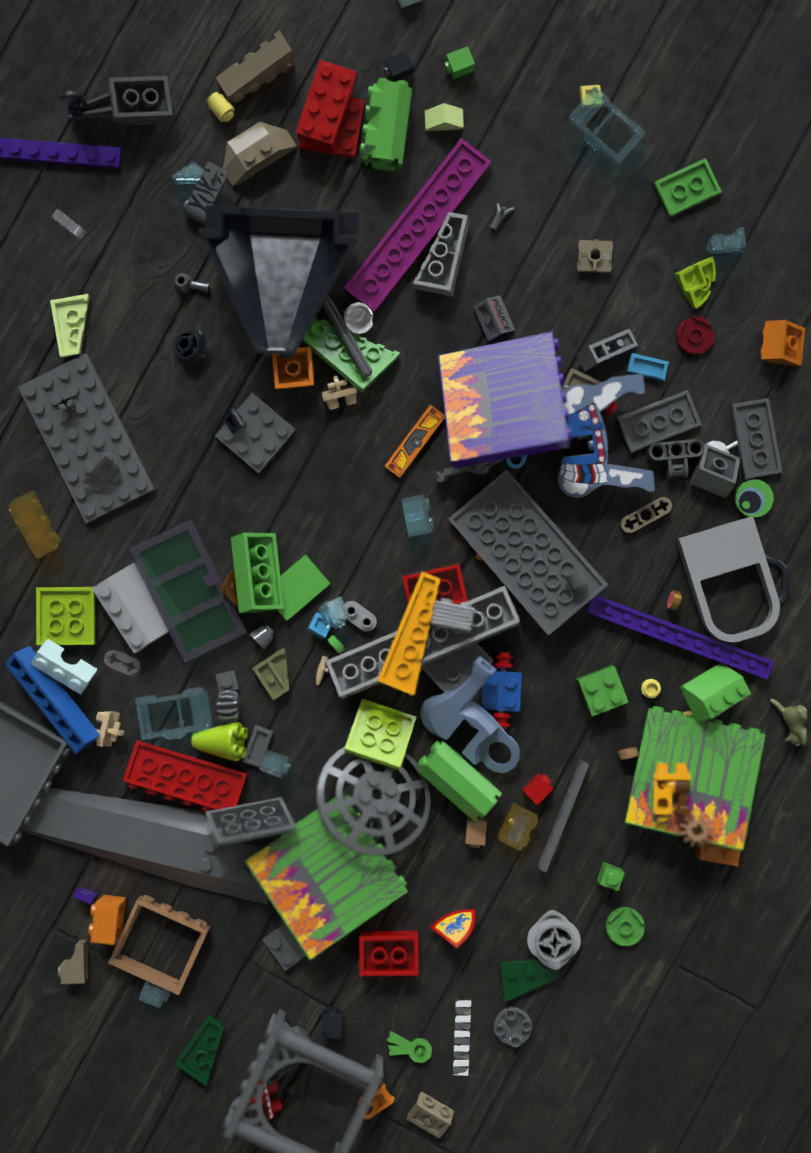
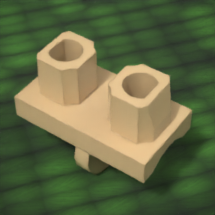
M334 376L335 382L328 384L329 389H336L322 392L323 400L326 401L330 410L339 407L337 400L339 397L345 396L347 405L356 403V387L354 385L344 386L347 385L346 379L338 381L337 376Z
M108 711L97 713L96 722L102 723L101 729H96L100 734L95 740L97 746L111 747L112 742H116L117 735L123 736L124 731L119 729L121 723L118 722L120 713Z

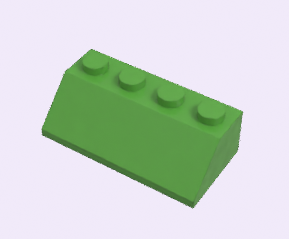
M242 533L231 537L239 613H258L284 609L276 533Z

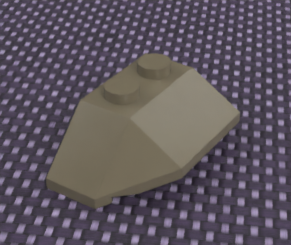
M258 122L227 142L223 169L229 172L227 179L234 188L297 148V145L287 130Z

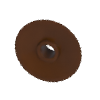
M232 571L226 576L222 584V593L226 599L238 605L235 571Z

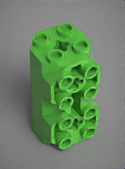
M379 78L378 83L369 86V100L365 112L366 124L363 127L364 143H361L360 150L361 161H364V165L368 166L369 162L372 164V168L376 170L394 171L395 167H398V170H402L412 88L408 87V82H390L388 79Z
M436 741L430 748L431 753L427 757L424 755L418 761L417 766L419 768L417 771L475 823L478 822V816L482 818L497 801L494 797L496 794L500 797L501 791L463 759L452 747L444 741Z

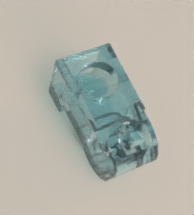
M744 227L736 228L731 235H713L707 243L708 251L712 254L742 251L746 247Z

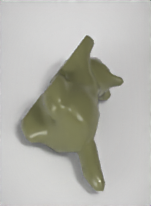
M770 699V702L783 715L789 727L790 733L785 742H790L796 746L802 743L803 746H806V743H808V732L804 723L807 721V709L802 705L784 708L777 700Z

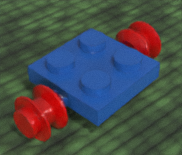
M499 652L498 656H495L498 658V663L494 664L499 671H494L483 684L482 708L497 710L492 717L506 730V726H510L507 723V719L511 716L503 712L521 711L523 673L507 672L505 669L513 667L510 664V659L514 657L510 656L509 652Z

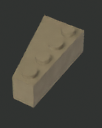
M280 30L274 34L276 38L268 43L266 40L260 44L261 48L256 53L249 52L245 55L240 65L235 63L216 77L219 87L230 104L232 102H239L247 93L257 91L260 85L265 82H272L277 75L290 71L295 65L292 50Z

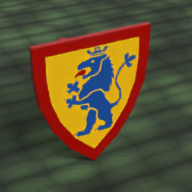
M463 909L449 913L437 920L430 928L455 948H458L470 936L476 920L475 909Z

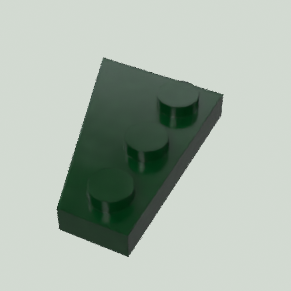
M538 958L500 962L505 1002L560 978L559 969H550Z

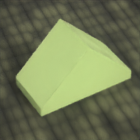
M443 103L426 110V131L464 129L463 109Z

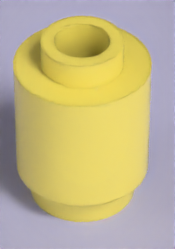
M215 92L207 99L208 108L220 122H228L233 118L235 109L222 94Z

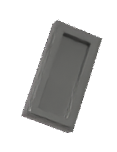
M255 725L246 750V756L242 762L261 768L274 731Z

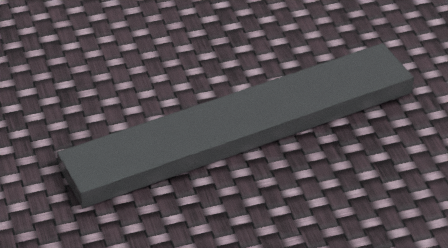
M580 760L538 863L541 871L547 872L589 767V764L583 760Z

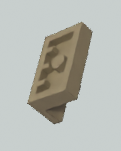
M421 1092L417 1102L408 1113L407 1120L440 1139L450 1126L454 1111Z

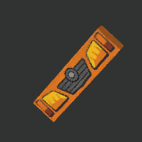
M430 405L386 463L385 467L400 478L444 420L445 415Z

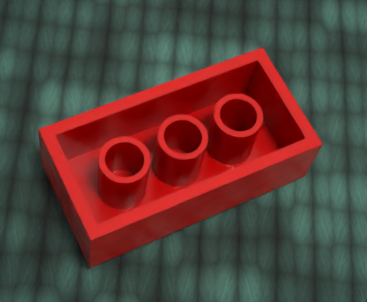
M323 60L319 61L296 130L298 141L334 152L358 81L357 71Z

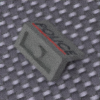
M501 296L486 298L473 306L488 341L515 331Z

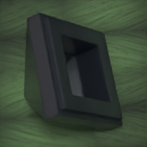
M234 408L223 417L232 434L244 425L243 417Z

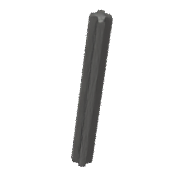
M327 296L322 304L323 309L362 376L366 378L372 375L373 370L331 298Z

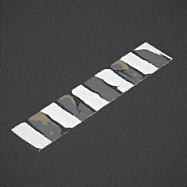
M456 1000L453 1075L468 1076L471 1001Z

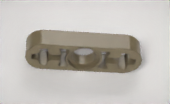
M661 497L625 516L620 521L621 530L625 533H632L669 513L672 508L671 501L666 497ZM660 501L662 503L666 502L665 511L660 509L656 511L658 516H655L653 509L660 505ZM643 510H648L651 513V518L648 521H644L641 518ZM636 514L637 520L641 525L636 522L632 525V529L625 528L626 520L633 521L636 519L634 517Z

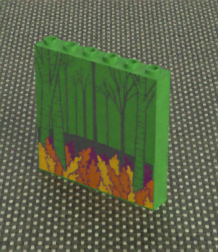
M653 706V709L649 708L624 823L687 837V834L680 835L681 831H686V828H681L680 824L687 825L684 821L685 817L692 821L691 814H695L696 820L698 815L702 814V822L709 818L710 821L706 826L713 825L714 827L708 830V833H712L713 837L706 835L709 843L743 851L765 734L760 733L761 730L756 728L744 730L741 729V725L730 723L729 726L722 725V721L710 719V722L704 720L697 722L694 715L686 717L680 711L672 710V713L664 712L662 707ZM657 763H668V774H675V763H686L688 774H691V787L687 793L686 805L691 808L690 815L675 814L674 808L678 806L677 795H672L671 815H653V774H655ZM697 825L696 827H692L691 831L694 832V836H696L697 833L701 834V829H699V825Z
M342 793L343 799H346V798H349V797H350L349 794L345 796V795ZM336 797L325 803V805L336 802ZM352 805L346 807L350 816L358 822L362 814L359 811L355 812ZM318 809L295 824L296 830L281 833L244 858L246 864L309 959L315 957L408 892L405 888L408 884L402 875L397 876L394 871L397 867L391 859L387 861L384 855L367 856L344 847L328 832L321 820ZM339 809L328 812L329 818L343 836L349 838L354 828L346 822ZM360 833L355 842L364 847L383 848L381 843L376 844L373 839L375 836Z

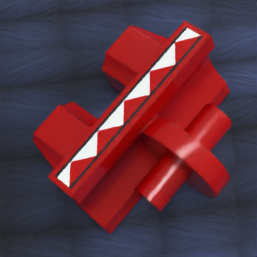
M259 1080L258 1084L262 1085V1080ZM277 1082L272 1085L265 1084L262 1092L264 1115H267L268 1119L274 1118L273 1113L282 1110L280 1099L270 1100L269 1095L278 1092ZM253 1097L252 1102L249 1104H255L257 1099Z

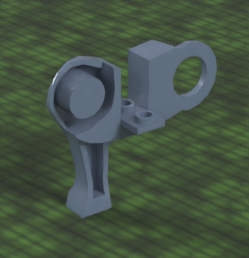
M479 656L472 668L471 677L454 690H448L441 695L426 699L421 706L420 717L423 725L431 733L445 740L451 736L463 719H466L468 724L473 728H477L479 732L462 753L474 765L482 761L490 770L505 773L517 765L520 759V749L518 743L511 736L507 735L499 723L484 708L473 701V697L496 670ZM495 742L506 744L511 751L510 761L504 764L493 761L489 755L490 745Z

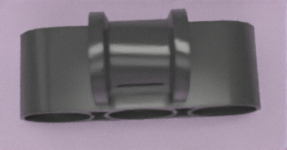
M696 439L655 443L646 450V457L651 462L665 461L667 479L678 476L687 478V459L697 458L702 455L705 446L702 441ZM691 444L698 447L697 454L691 452ZM672 446H676L679 449L678 456L671 453ZM653 448L660 450L659 457L652 455Z

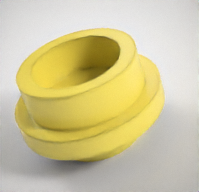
M647 679L643 682L641 691L644 696L655 698L659 695L661 687L658 681Z

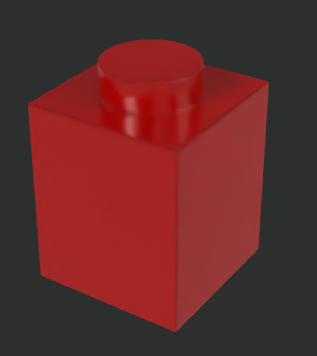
M538 773L522 790L538 805L553 790L551 786L553 782L545 774L541 776Z

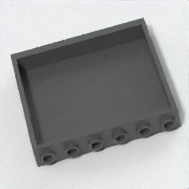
M0 701V842L11 846L17 844L21 839V831L32 820L31 814L33 810L40 806L43 793L47 792L51 787L52 777L54 774H58L62 767L61 762L63 758H66L72 749L62 736Z

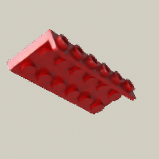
M136 740L123 781L127 783L126 787L138 790V787L146 789V793L156 795L157 792L162 793L165 799L174 801L175 798L182 800V804L192 807L193 804L201 805V810L212 811V809L217 810L238 805L247 774Z

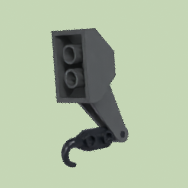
M167 76L109 78V93L89 101L80 92H67L60 96V100L71 98L67 105L68 120L72 121L113 116V121L130 126L150 125L170 119L173 115ZM111 105V107H108V108L98 109V108H101V107H105V106Z

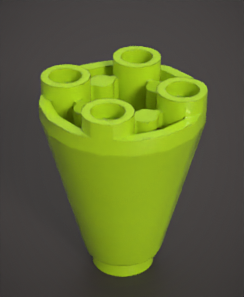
M234 722L198 731L192 735V747L231 761H238L246 756L244 744L248 735L247 728H243L240 722Z

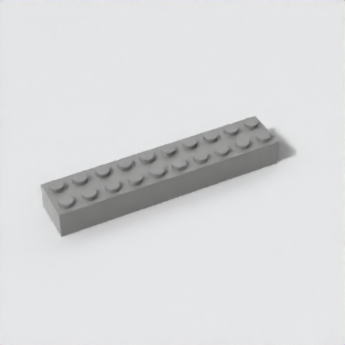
M505 586L465 602L471 604V608H475L471 633L435 627L430 623L421 666L520 625L519 618ZM397 631L326 661L341 698L344 699L382 683L377 680Z

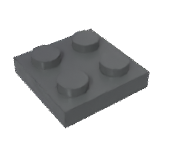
M285 922L263 938L264 943L285 971L306 956V953Z

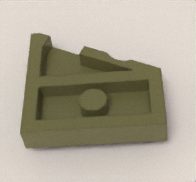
M284 648L252 668L273 700L290 690L286 651Z

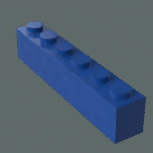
M28 646L13 653L5 665L76 754L91 746L100 734L60 683L31 665L36 655L34 650Z

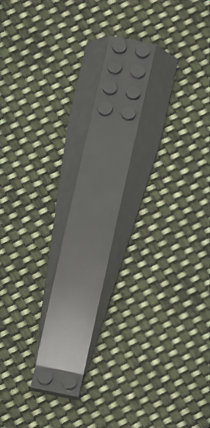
M49 788L47 792L43 793L40 806L33 810L31 814L32 820L22 830L23 832L191 887L263 904H268L269 897L246 864L244 858L281 834L217 846L211 842L207 832V811L126 800L117 797H106L97 794H86L77 791H66L57 788Z

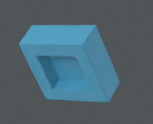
M317 612L307 630L324 639L333 621Z

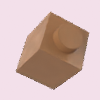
M467 818L465 843L469 844V847L480 848V845H485L486 819H478L479 821L475 823L471 818Z

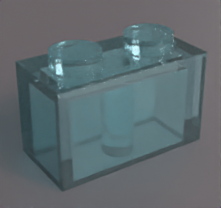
M424 495L401 499L408 537L430 534L434 524L432 517H428L427 510H430L429 499H425Z

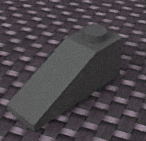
M627 329L589 345L576 355L584 371H587L637 347L638 344L631 330Z

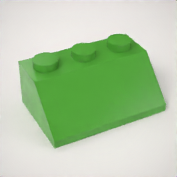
M723 663L715 665L680 686L697 722L712 719L751 694L743 677Z

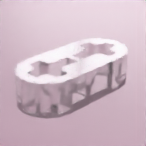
M56 209L51 217L78 239H81L86 233L84 229L59 209Z
M111 650L104 656V662L107 666L127 675L136 674L140 670L139 660L120 651ZM116 654V658L121 660V662H113L112 664L109 656ZM133 661L136 669L129 671V667L124 665V662L131 663Z

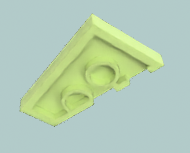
M89 294L50 300L61 358L81 355Z

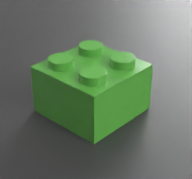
M610 665L576 678L591 716L629 703L615 666Z

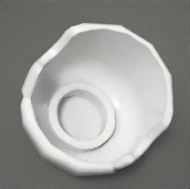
M357 302L351 304L345 310L344 321L352 333L363 334L373 326V313L366 304Z

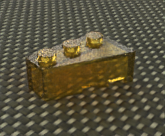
M32 490L13 499L8 509L36 559L58 549L59 536L55 531L53 532L50 520L45 514L35 491Z

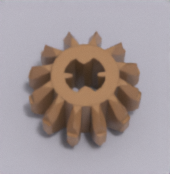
M691 814L692 821L685 817L684 821L687 825L680 824L681 828H686V831H681L680 835L687 834L683 841L686 843L691 839V847L695 846L696 841L698 847H702L701 840L708 844L709 840L706 838V835L713 837V834L708 833V830L714 827L713 825L706 826L710 821L709 818L702 822V814L698 815L697 820L695 814ZM697 825H699V829H701V834L697 833V835L694 836V832L691 831L692 827H696Z

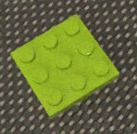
M93 587L36 588V645H43L47 639L57 645L96 644V594L92 590Z
M362 699L344 752L400 770L416 716Z

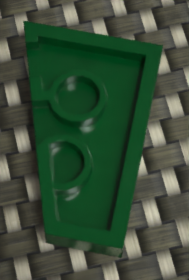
M210 1014L175 1062V1065L205 1086H207L225 1026Z

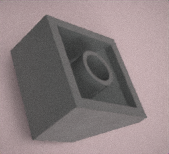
M705 444V450L698 458L690 484L726 498L736 484L740 458Z

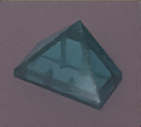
M192 162L174 173L172 180L175 185L197 184L204 169L195 162Z

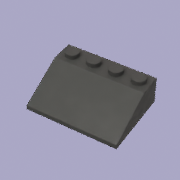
M282 797L206 812L207 832L211 842L217 846L296 830V825Z

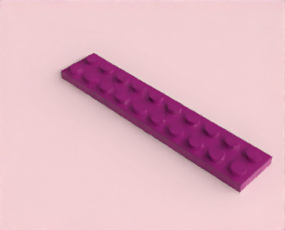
M461 138L347 283L344 290L359 302L366 304L375 313L440 230L448 213L455 211L491 165L492 161Z

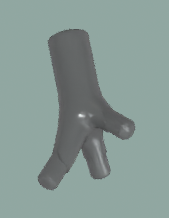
M496 204L497 212L490 228L496 231L502 220L510 212L515 211L514 207L506 210L505 207L501 209L500 205Z

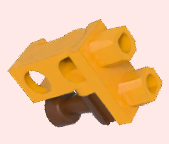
M668 763L656 764L655 774H653V815L672 814V795H677L678 806L674 808L675 814H691V808L686 806L687 793L691 787V774H688L686 763H675V774H668Z

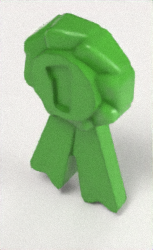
M390 1031V1037L387 1038V1041L393 1044L388 1045L390 1049L389 1055L409 1054L411 1059L418 1063H424L431 1057L432 1046L427 1039L416 1038L410 1042Z

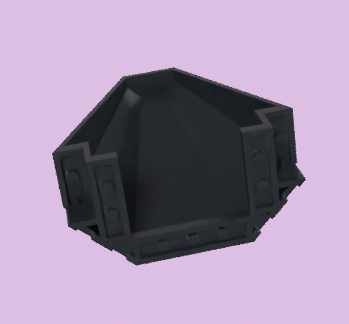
M206 205V229L198 230L255 353H260L261 357H272V354H280L281 358H291V355L296 354L359 239L358 212Z

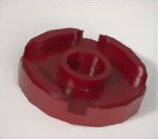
M695 316L684 320L677 328L675 336L676 342L682 351L690 355H699L711 347L715 334L709 321Z

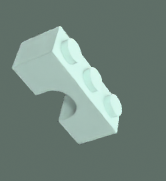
M47 639L36 653L31 665L81 695L92 680L97 669L82 659L75 665L65 663L61 658L64 648Z

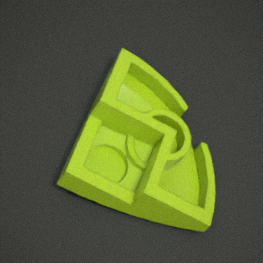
M713 257L700 261L675 274L683 294L694 309L700 307L711 293L708 289L711 286V282L715 281L716 274Z

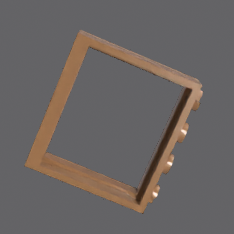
M140 895L108 963L179 995L210 926L201 919L194 920L190 918V915L186 912L172 910V907L168 904H159L148 895ZM142 906L201 932L180 980L121 954Z

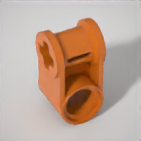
M384 1082L379 1083L370 1103L372 1107L367 1110L364 1119L372 1118L394 1102L395 1098L389 1094Z

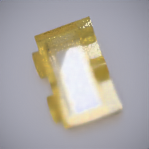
M513 802L497 837L501 842L521 851L523 846L526 847L529 842L531 830H534L537 826L538 815Z

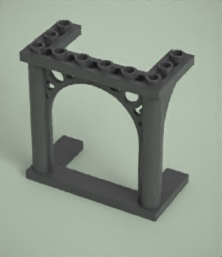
M279 1009L277 1015L273 1013L265 1034L267 1040L265 1044H260L256 1055H259L257 1062L253 1061L248 1070V1073L251 1075L248 1080L244 1079L239 1090L242 1092L241 1097H236L228 1110L223 1125L226 1128L223 1136L231 1139L234 1134L272 1153H318L276 1132L266 1120L262 1109V1092L270 1076L287 1064L307 1062L366 1088L341 1143L336 1142L331 1152L348 1153L383 1077L384 1057L376 1054L370 1069L301 1036L286 1022V1012ZM275 1049L282 1050L284 1054L283 1061L279 1062L274 1058L273 1051ZM288 1050L291 1051L290 1054L294 1053L296 1055L293 1058H290ZM269 1059L273 1063V1067L271 1069H268L266 1067V1065H269ZM259 1080L263 1081L262 1085L258 1084ZM252 1097H255L257 1099V1102L255 1104H249L253 1100ZM255 1109L258 1111V1116L254 1119H247L244 1115L245 1112ZM261 1121L263 1123V1127H260L258 1124L257 1126H255L254 1124Z

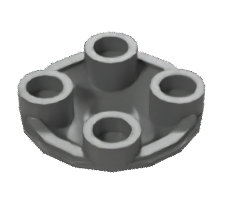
M509 1007L497 1015L494 1021V1032L503 1043L512 1047H519L530 1037L532 1022L525 1011Z

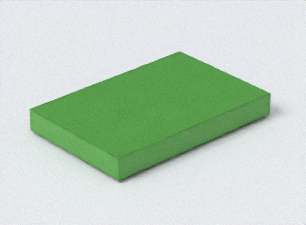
M706 158L653 183L669 218L722 193Z
M304 555L280 576L284 609L278 610L279 613L288 621L331 584L307 555Z

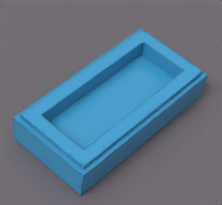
M631 353L627 373L643 374V377L665 381L669 362Z

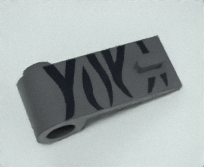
M208 161L190 199L186 200L183 205L184 215L206 226V205H214L229 172Z

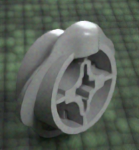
M555 910L546 912L531 927L527 936L530 951L544 965L553 970H558L564 966L578 951L581 942L577 928L564 915ZM557 928L564 929L569 935L559 933ZM539 945L549 947L551 952L543 950Z

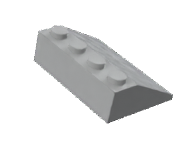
M145 557L92 588L134 653L140 652L186 621Z

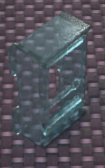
M595 86L567 118L585 135L584 140L594 150H602L617 165L623 161L646 134L634 120H630L610 102L608 96ZM604 104L611 112L594 129V132H591L585 125ZM613 113L636 133L618 154L614 153L595 135L600 132V128Z
M202 687L184 690L182 694L158 698L150 695L139 697L135 700L142 740L163 736L168 740L182 738L188 732L206 730L213 727L207 689L204 690ZM189 697L194 725L184 727L185 722L182 718L179 699ZM176 700L181 728L152 732L148 704Z

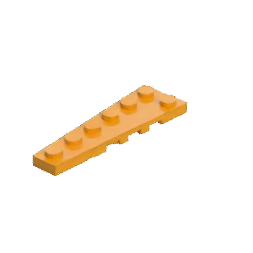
M424 572L421 573L377 680L411 695H414L440 584L439 578Z

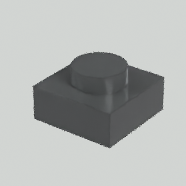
M235 670L216 674L219 692L239 689Z

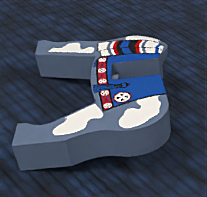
M643 374L612 377L597 385H574L563 390L567 396V403H564L565 410L568 409L570 421H567V427H571L572 437L591 436V438H587L588 450H592V453L562 457L558 474V484L561 490L568 496L576 498L584 497L605 484L620 487H641L649 492L655 491L653 471L607 464V436L600 415V411L626 392L644 394Z

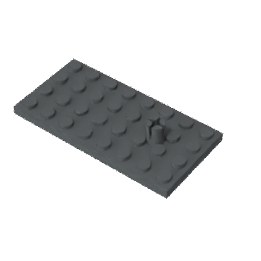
M87 353L18 387L86 524L155 490Z
M507 469L448 519L548 636L608 586ZM584 568L589 582L586 584L588 588L579 592L576 589L572 590L564 576Z

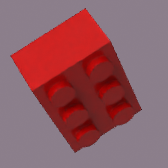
M459 564L424 572L440 579L436 601L441 602V599H448L453 601L452 604L467 602ZM422 572L402 576L408 604Z
M360 931V976L418 975V931Z

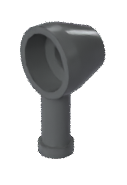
M180 273L174 278V286L181 293H187L191 289L205 291V293L209 292V283L193 281L188 274ZM184 278L185 282L183 284H179V280Z

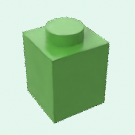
M468 46L446 55L444 66L447 74L451 73L453 79L474 71L475 63Z
M603 862L597 881L602 886L619 891L625 872L619 867Z

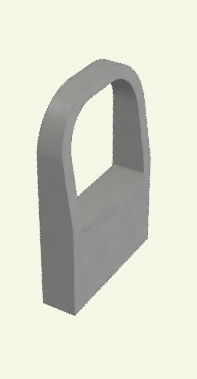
M753 516L675 539L700 618L705 629L713 637L722 641L738 642L764 634L774 626L779 617L780 602ZM755 564L769 603L768 616L756 628L737 634H725L718 630L712 621L700 581Z

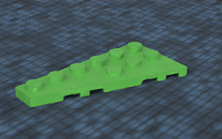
M315 318L302 342L307 347H311L314 353L361 392L368 388L400 356L399 352L395 350L392 352L385 349V346L379 343L377 345L371 343L365 337L350 331L373 370L372 375L364 378L334 326L330 325L326 320L321 321Z

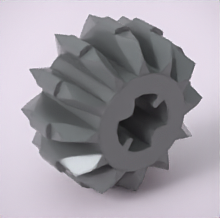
M225 690L219 692L217 712L220 722L232 723L239 719V696L236 691Z

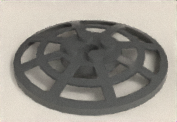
M345 747L338 750L323 767L316 788L318 812L328 832L347 849L367 856L389 855L411 844L423 830L429 816L430 791L426 778L418 772L421 780L412 782L406 770L401 766L398 771L402 774L406 783L397 785L391 777L394 768L387 766L384 773L374 771L370 760L361 757L352 761L342 771L332 766L342 754L346 753L344 752ZM405 752L404 757L417 771L419 768L417 762ZM361 763L366 772L359 779L348 774ZM331 774L339 778L336 786V802L325 805L324 785L327 775ZM344 781L354 786L352 797L346 799L342 797ZM424 788L426 799L422 819L413 813L416 801L415 789ZM373 790L380 793L381 798L379 800H375L372 797L371 792ZM400 792H410L408 808L399 803ZM355 805L362 814L358 822L350 816L346 807ZM339 809L346 822L354 828L349 838H346L337 830L330 820L328 812ZM394 810L404 815L399 823L390 827L388 815ZM369 818L380 819L383 829H370L365 827V824ZM408 820H411L418 826L409 838L394 845L392 833L401 829ZM360 833L371 836H384L387 848H369L358 845L355 842Z

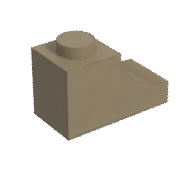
M79 940L75 945L73 957L64 960L61 966L58 967V977L61 978V984L85 983L89 978L88 940Z

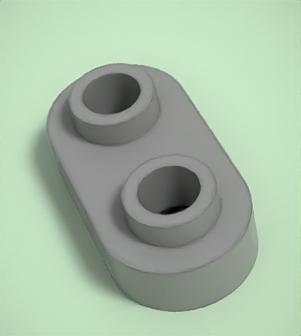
M349 601L343 605L342 614L347 620L363 631H371L375 628L377 624L376 617L355 601ZM349 607L355 608L354 614L348 613ZM365 618L370 619V625H364L363 621Z

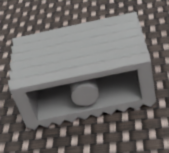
M441 599V602H435L431 621L432 626L471 633L475 608H471V604L460 602V605L452 604L453 601L448 599Z

